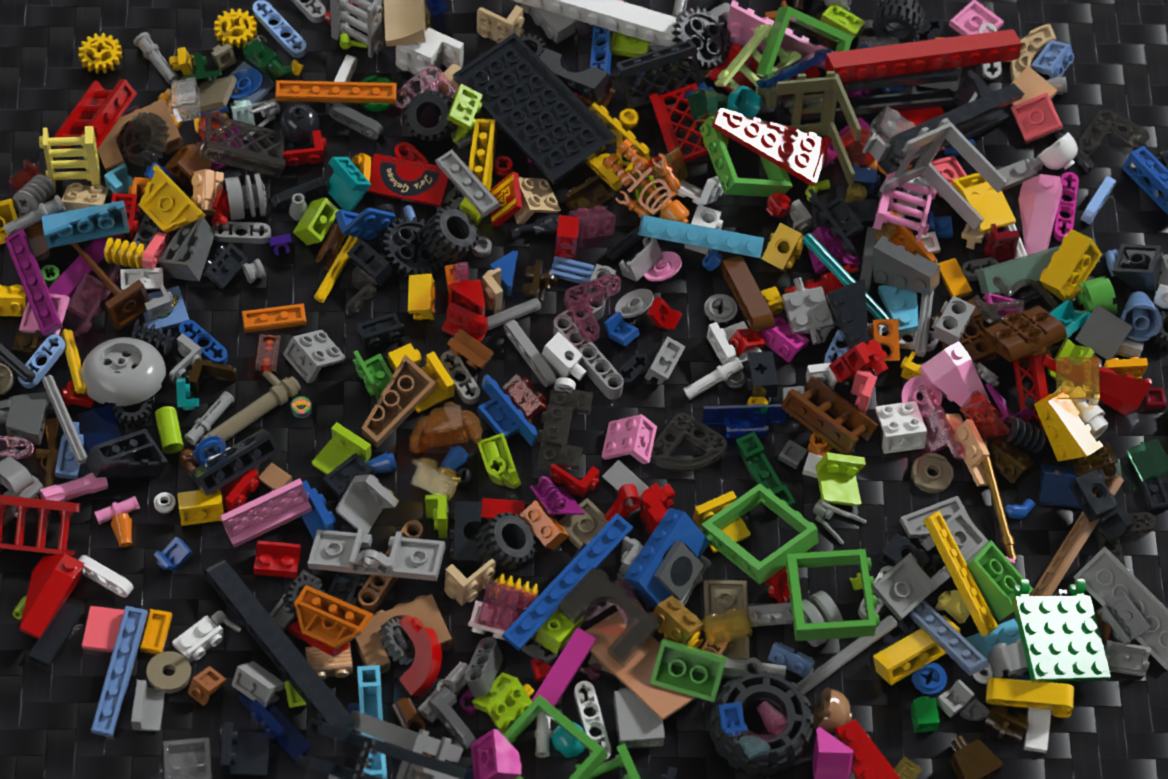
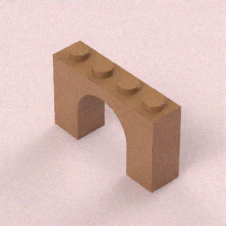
M165 99L155 101L149 106L136 109L132 113L119 118L97 149L107 173L123 163L126 165L121 151L122 143L130 133L136 130L147 129L155 132L166 155L185 146Z
M432 594L419 596L412 602L400 603L393 609L381 610L374 614L362 634L353 639L364 666L380 665V674L390 671V661L385 649L382 647V642L379 640L382 635L378 632L381 630L380 626L391 618L400 620L404 616L416 617L422 622L423 627L435 630L442 651L452 647V638Z

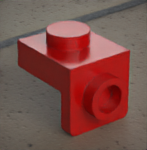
M656 297L649 307L647 315L657 327L673 331L682 313L672 310L663 298Z

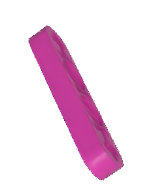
M1066 172L1061 177L1062 193L1053 229L1054 238L1062 242L1064 236L1074 226L1079 179L1072 172ZM1067 180H1070V189H1066L1068 183ZM1062 196H1070L1072 201L1066 202L1062 199ZM1067 212L1070 218H1062L1060 213ZM1062 225H1066L1065 234H1061Z

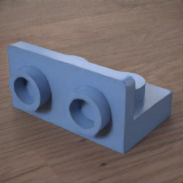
M1050 40L1032 63L1031 68L1035 72L1049 75L1050 79L1057 76L1062 77L1065 70L1074 60L1071 45Z

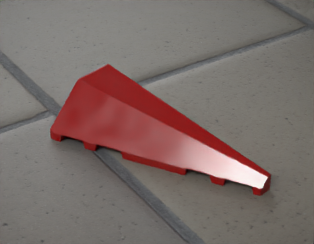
M1048 354L1042 357V365L1074 385L1081 387L1087 393L1125 416L1138 409L1152 384V379L1149 378L1142 381L1134 379L1132 374H1127L1125 377L1114 373V370L1086 363H1082L1081 366L1070 364L1069 359L1064 358L1063 361H1058L1050 358Z

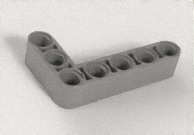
M596 293L591 294L558 315L554 320L553 335L555 336L559 332L582 354L579 365L587 370L586 374L607 398L613 400L618 399L622 395L623 378L582 331L604 315L605 298L601 294Z

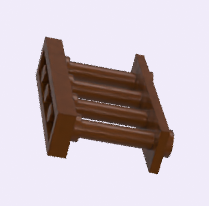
M814 376L810 377L803 394H799L794 389H791L780 406L843 455L851 454L859 440V436L869 441L878 427L876 422ZM811 398L820 406H815L813 403L809 401V399ZM828 411L829 413H831V414H832L833 416H835L836 418H835V419H832V418H831L829 415H827L825 412ZM844 423L846 426H848V427H849L850 429H852L853 431H851V432L848 431V430H847L846 428H844L841 424Z

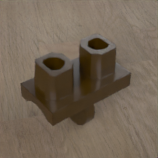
M536 260V265L526 267V278L533 280V283H524L522 291L525 297H535L540 302H543L545 290L549 291L550 287L556 286L558 279L553 275V271L543 266V260Z
M993 706L985 721V725L1000 732L997 737L1000 740L1006 735L1021 742L1029 726L1027 723L1028 718L1022 714H1017L1016 717L1008 714L1009 709L1007 706Z

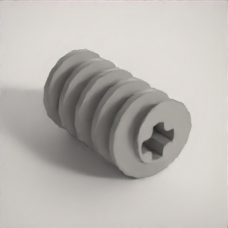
M36 175L15 193L12 200L13 205L20 213L31 212L55 193V185L48 177Z

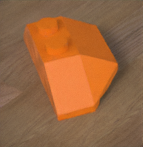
M308 585L304 587L294 602L301 632L335 649L362 634L374 616L368 611Z

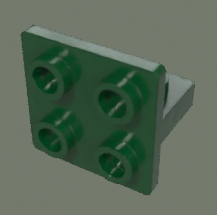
M198 52L191 54L194 74L179 76V79L185 82L186 85L198 83V79L204 78L206 81L217 80V76L222 75V73L218 69L205 72V69H208L207 59Z

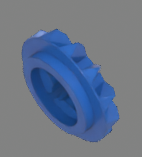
M210 434L206 439L201 438V442L195 444L196 449L193 451L194 459L198 464L203 465L208 462V457L224 452L226 449L224 440L218 435L212 436ZM211 447L213 448V450H211V451H210V450H208L207 452L205 451L206 448H211Z
M930 662L912 673L911 682L915 685V689L921 691L922 694H931L933 696L943 690L947 682V676L940 665ZM931 672L933 681L926 685V679L923 677H927Z

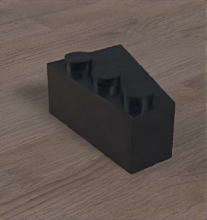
M865 279L826 293L827 304L847 351L862 342H865V344L869 342Z

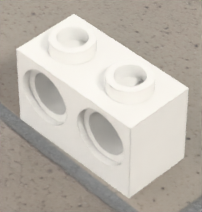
M698 205L691 224L721 230L723 221L720 220L721 212ZM688 244L684 246V248L706 255L709 252V248Z

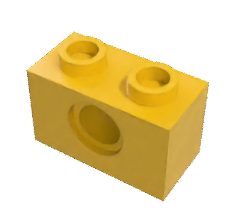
M780 223L761 259L786 272L787 268L791 269L795 262L793 256L796 251H800L804 244L802 242L804 235ZM783 243H788L790 246L787 253L780 252V246Z

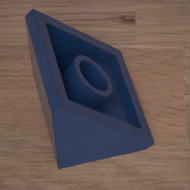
M1042 464L1039 503L1081 509L1069 488V485L1078 477L1075 469Z

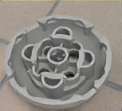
M121 337L105 341L92 349L82 364L81 375L87 386L86 394L93 400L102 404L109 402L116 403V406H128L145 401L159 391L162 387V381L166 378V367L161 354L151 344L136 338Z

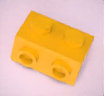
M0 285V316H23L28 298L22 285Z

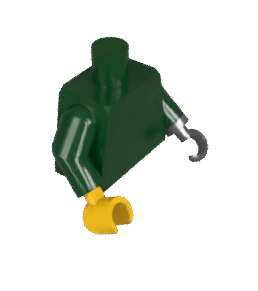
M258 35L242 46L246 63L252 68L257 69L274 83L279 77L291 74L299 75L303 68V65L298 64L296 60H293L291 65L284 66L277 54L261 42V40L264 43L267 42L263 36Z

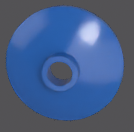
M246 68L235 73L234 76L237 82L230 98L239 100L253 94L261 85V73L254 68Z

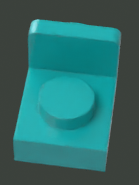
M177 378V407H182V410H194L195 407L199 406V398L187 399L186 397H190V384H186V378Z

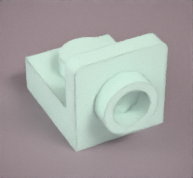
M243 98L230 103L233 121L238 124L239 131L256 128L254 115L250 114L252 110L250 100Z

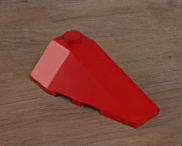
M67 554L42 557L31 575L20 631L38 640L41 638L80 581L85 563Z

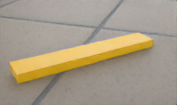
M936 511L923 519L983 637L998 628V625L941 512Z

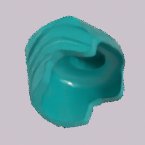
M741 85L728 95L726 110L741 113L744 117L752 119L760 111L762 105L761 96L755 93L753 89Z

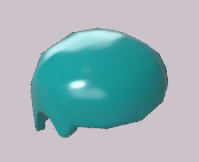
M574 723L577 727H579V728L584 732V730L582 729L581 726H579L578 724ZM560 726L554 729L552 742L556 751L561 752L566 758L577 757L584 752L585 747Z

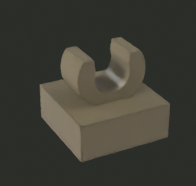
M228 43L222 47L217 45L212 48L214 52L211 54L216 69L222 71L236 63L232 46Z

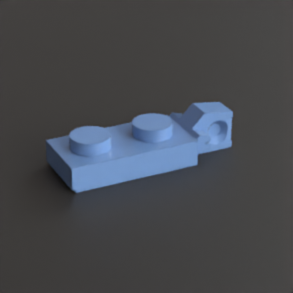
M73 422L83 446L84 436L80 434L79 422ZM64 434L61 437L55 476L56 478L77 479L80 464H77Z

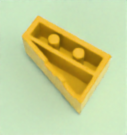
M1065 391L1049 394L1034 404L1057 461L1086 457L1103 447L1100 441L1096 442L1089 432L1092 430L1089 425L1085 426L1078 416L1080 412Z

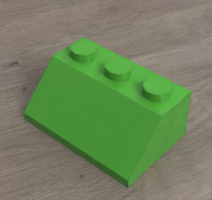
M989 541L969 558L966 564L992 615L998 621H1001L1014 612L1011 600L1016 595L1014 594L1013 586L1019 585V581L1025 579L992 541ZM1030 586L1029 594H1030V593L1032 592V590H1033V588H1032L1031 586Z
M663 639L650 684L714 702L727 657Z

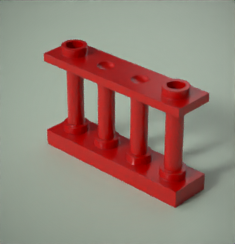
M120 79L113 90H105L97 80H94L53 138L81 137V135H85V126H93L98 149L136 96V91L126 79ZM72 145L58 147L60 149H70Z
M0 495V552L5 548L55 555H74V551L66 550L70 516H73V512H79L80 503ZM8 505H16V510H18L14 544L1 543L5 509L8 508ZM30 507L38 508V512H40L36 547L23 545L26 515ZM51 509L60 510L59 515H61L58 549L45 548L48 514H51Z

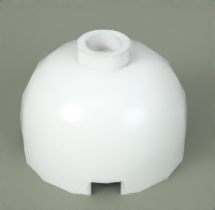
M1068 132L1037 157L1040 158L1047 168L1058 170L1064 167L1066 170L1075 163L1073 159L1077 155V143Z

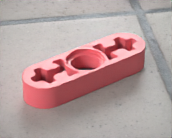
M156 233L144 251L142 258L143 268L154 269L156 267L157 261L168 246L169 234Z

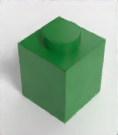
M922 696L913 700L911 714L914 732L937 731L940 721L936 698Z

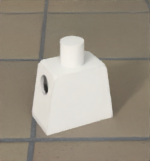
M557 332L545 345L541 356L553 373L560 378H567L572 374L580 381L587 373V370L579 365L582 354L563 335Z

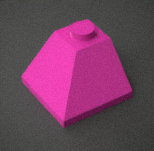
M497 729L491 730L470 744L474 779H515L521 775L522 765L519 752Z

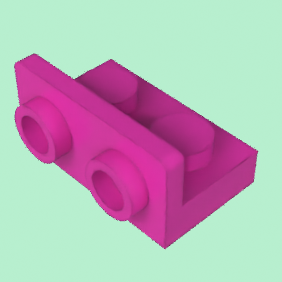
M777 316L774 318L775 327L761 331L760 335L765 345L789 363L797 352L808 345L810 340L802 333L793 335L790 324L782 317Z

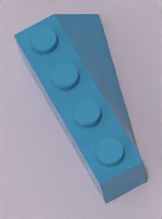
M124 201L41 216L48 248L130 232Z

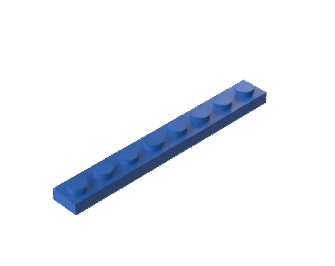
M616 514L504 632L502 637L519 651L621 543L624 537L632 531L633 526Z

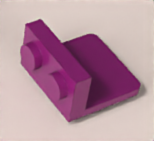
M819 226L811 233L840 265L850 264L851 267H855L860 264L858 256L854 257L851 252L849 254L846 253L841 245L843 240L841 237L836 238L830 228ZM850 238L849 241L851 242V244H852L853 247H854L852 238ZM807 247L815 273L822 274L828 268Z

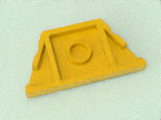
M155 165L153 167L154 175L151 182H147L145 194L142 196L139 206L165 233L171 232L206 216L159 166Z

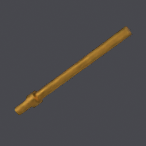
M988 456L982 462L1002 535V547L1005 548L1007 557L1014 558L1015 562H1017L1014 538L1010 535L991 459Z

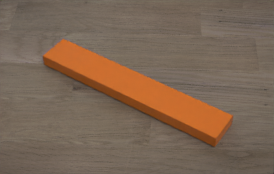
M276 80L275 101L396 104V83Z

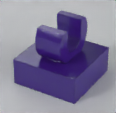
M290 234L268 238L269 245H275V255H279L278 248L280 246L285 247L286 253L290 252V247L286 244L291 242Z

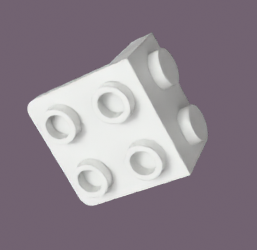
M718 176L708 179L704 190L685 181H680L681 187L675 190L676 195L681 197L688 196L693 199L695 204L700 206L717 201L718 196L723 194Z

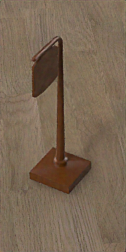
M42 221L35 223V225L25 231L36 259L52 249L47 247ZM77 243L71 244L114 294V297L108 300L105 305L113 326L117 330H120L146 312L144 303L150 300L144 284L140 280L121 291Z

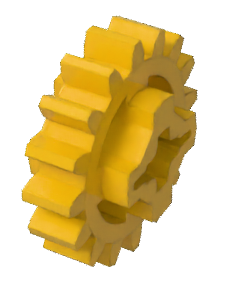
M232 8L230 10L231 13L223 11L224 16H217L218 21L214 22V34L217 35V41L222 40L223 46L228 43L232 48L234 45L240 48L241 44L254 39L253 36L257 35V23L254 21V16H249L248 11L242 13L241 9H238L237 12H234Z
M95 33L94 38L88 36L87 42H81L82 47H79V60L82 61L83 67L88 66V71L95 69L97 74L100 70L107 73L108 68L113 71L114 65L119 66V60L122 59V47L117 39L113 40L112 35L106 38L105 33H102L101 37H98Z

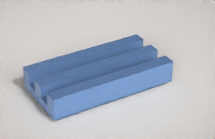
M555 256L551 271H553V275L558 279L588 285L595 265ZM576 274L587 276V278L577 276Z

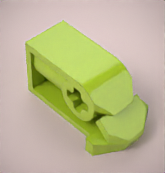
M501 433L478 441L477 443L491 481L513 489L521 485L504 434Z

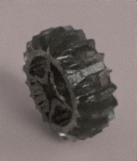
M139 112L137 116L133 115L132 121H128V127H124L125 133L121 135L124 137L121 142L124 147L121 151L125 153L124 157L132 164L140 167L152 166L153 163H158V159L163 158L162 153L166 152L165 147L169 144L167 138L170 136L167 133L169 127L166 126V121L157 114Z

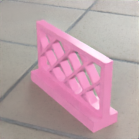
M297 479L220 517L235 548L313 510L301 479Z

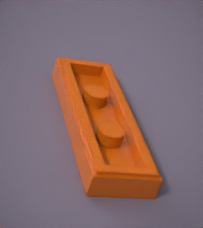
M304 304L242 311L244 333L307 325Z

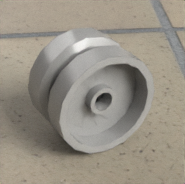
M821 590L809 596V600H802L805 624L843 621L836 604L824 591ZM827 639L806 641L813 647H817L827 642Z

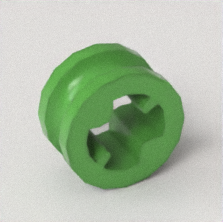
M46 265L41 269L45 283L48 286H51L60 277L59 269L55 265ZM54 273V277L50 276V278H47L46 274Z

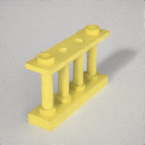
M85 126V135H81V137L49 138L48 129L43 128V136H39L40 149H44L47 165L46 177L54 183L55 190L56 180L87 179L91 181L92 186L101 185V170L93 126ZM82 145L83 147L78 149H51V146ZM55 157H84L85 160H60V161H53V158H55ZM85 168L87 171L55 172V169Z

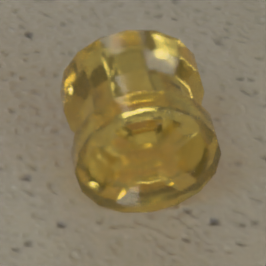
M858 183L850 185L847 188L845 201L851 203L865 199L867 195L866 188Z

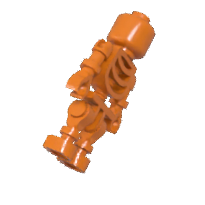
M629 139L624 140L616 150L622 156L626 154L628 160L631 159L633 162L632 167L634 168L632 172L630 170L626 171L621 163H617L620 158L615 153H612L603 161L602 164L607 170L612 168V172L618 175L620 182L625 187L630 186L628 189L630 193H633L640 185L644 188L640 193L639 202L637 200L633 201L626 191H620V193L624 194V199L626 200L621 201L617 197L615 200L618 203L628 206V209L631 212L635 211L639 214L640 218L642 215L651 216V214L655 215L661 211L659 216L662 219L683 223L689 222L687 218L690 213L679 200L672 201L676 196L674 190H678L681 187V183L672 173L673 169L668 167L666 157L663 154L659 153V156L662 158L661 163H657L655 158H652V162L662 171V176L666 177L667 180L656 179L650 183L647 178L656 169L652 166L644 172L649 166V162L645 158L640 157L635 149H631L634 144ZM636 173L640 175L639 178L635 176ZM657 183H662L664 185L657 189L654 187V185ZM664 189L668 191L666 193H663L662 195L660 193ZM648 192L649 197L647 198V200H645L646 194Z

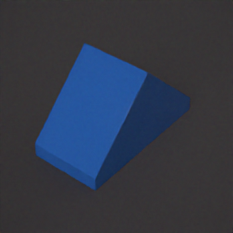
M512 251L490 264V270L498 267L502 270L501 288L506 296H511L518 251Z

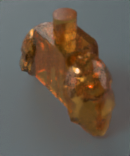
M446 402L444 407L431 410L429 416H424L417 422L410 436L409 450L413 453H419L421 451L425 452L428 447L468 442V435L476 445L481 442V435L483 433L480 420L471 411L462 410L460 405Z

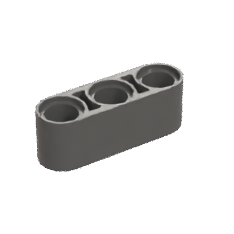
M486 637L479 642L465 673V680L472 696L477 698L485 696L490 691L503 661L502 652L494 637Z

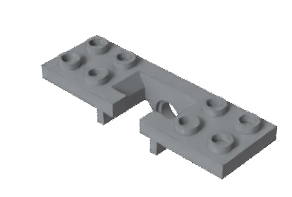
M961 509L945 521L965 562L988 542ZM931 535L921 543L927 551L935 546ZM909 553L877 581L872 590L900 621L931 592L951 577L946 565L929 578L916 563L918 560L912 553Z
M358 528L357 533L317 529L308 560L309 569L437 581L445 551V541L404 538L401 532L396 531L395 537L390 536L388 547L391 553L390 557H387L383 553L371 549L359 553L360 547L370 548L372 543V535L364 534L363 528Z

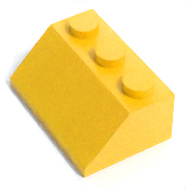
M1071 229L1064 236L1058 251L1052 255L1048 267L1042 271L1039 281L1044 288L1064 302L1066 300L1073 302L1079 292L1078 284L1086 281L1102 253L1092 238Z

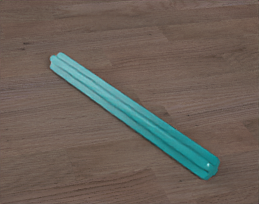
M810 233L802 238V242L844 286L856 282ZM866 292L867 310L876 320L891 319Z

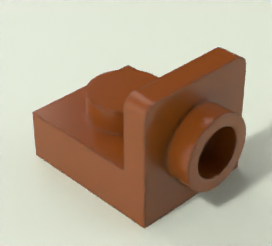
M209 666L192 678L188 694L200 704L205 705L208 702L209 696L224 686L226 679Z

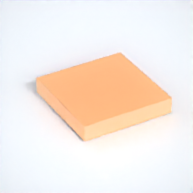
M1027 66L1011 83H1015L1024 95L1021 100L1011 104L1016 106L1047 92L1050 99H1052L1058 91Z

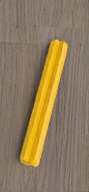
M349 236L317 290L314 296L315 300L321 303L325 301L349 259L347 252L359 241L358 237Z
M64 329L63 333H61V338L66 343L65 353L75 391L77 394H85L87 386L82 379V364L73 331Z

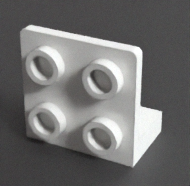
M744 321L724 329L720 328L717 322L709 325L707 339L722 365L736 357V351L733 345H729L728 341L736 330L748 328ZM747 350L738 359L743 363L747 361L748 353L761 352V350Z
M916 401L876 407V413L884 433L882 443L884 454L925 448L927 430Z

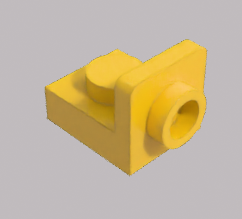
M776 286L761 291L773 315H778L785 310Z
M913 351L909 357H904L900 366L903 368L901 377L907 380L923 375L919 369L922 365L913 363L916 353Z

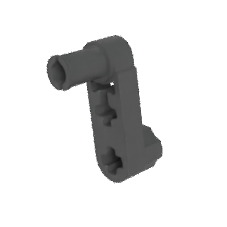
M443 686L427 704L454 737V741L451 744L467 750L476 739L451 708L457 701L455 694Z

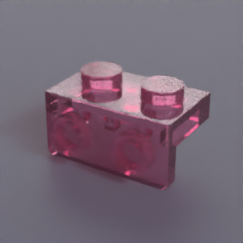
M594 206V208L590 209L578 208L576 211H569V216L579 217L578 237L581 239L612 235L614 233L616 215L608 211L604 206Z

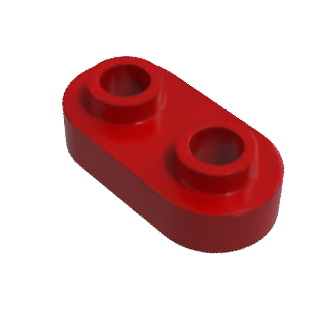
M401 142L396 145L395 158L428 164L427 159L412 144Z

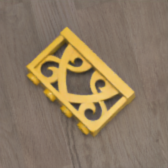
M595 102L589 109L597 118L602 120L606 127L608 125L611 128L609 130L616 136L617 147L623 140L629 139L634 144L631 148L632 150L635 149L638 155L645 158L648 162L651 160L650 150L644 143H638L635 135L630 130L625 131L617 118L612 119L604 106L601 105L599 107ZM616 150V155L620 158L617 163L627 167L626 171L630 170L632 172L634 170L632 167L633 162L624 161L623 157L626 158L627 155L622 156ZM601 154L585 163L597 175L599 174L601 179L615 192L622 187L620 178L612 172L613 169L607 170L602 164L611 154Z

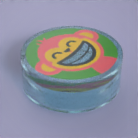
M305 396L295 397L291 402L292 414L298 418L310 415L312 411L311 400Z

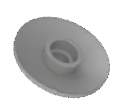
M648 289L631 291L617 302L615 311L622 313L623 318L641 315L652 305L654 295Z

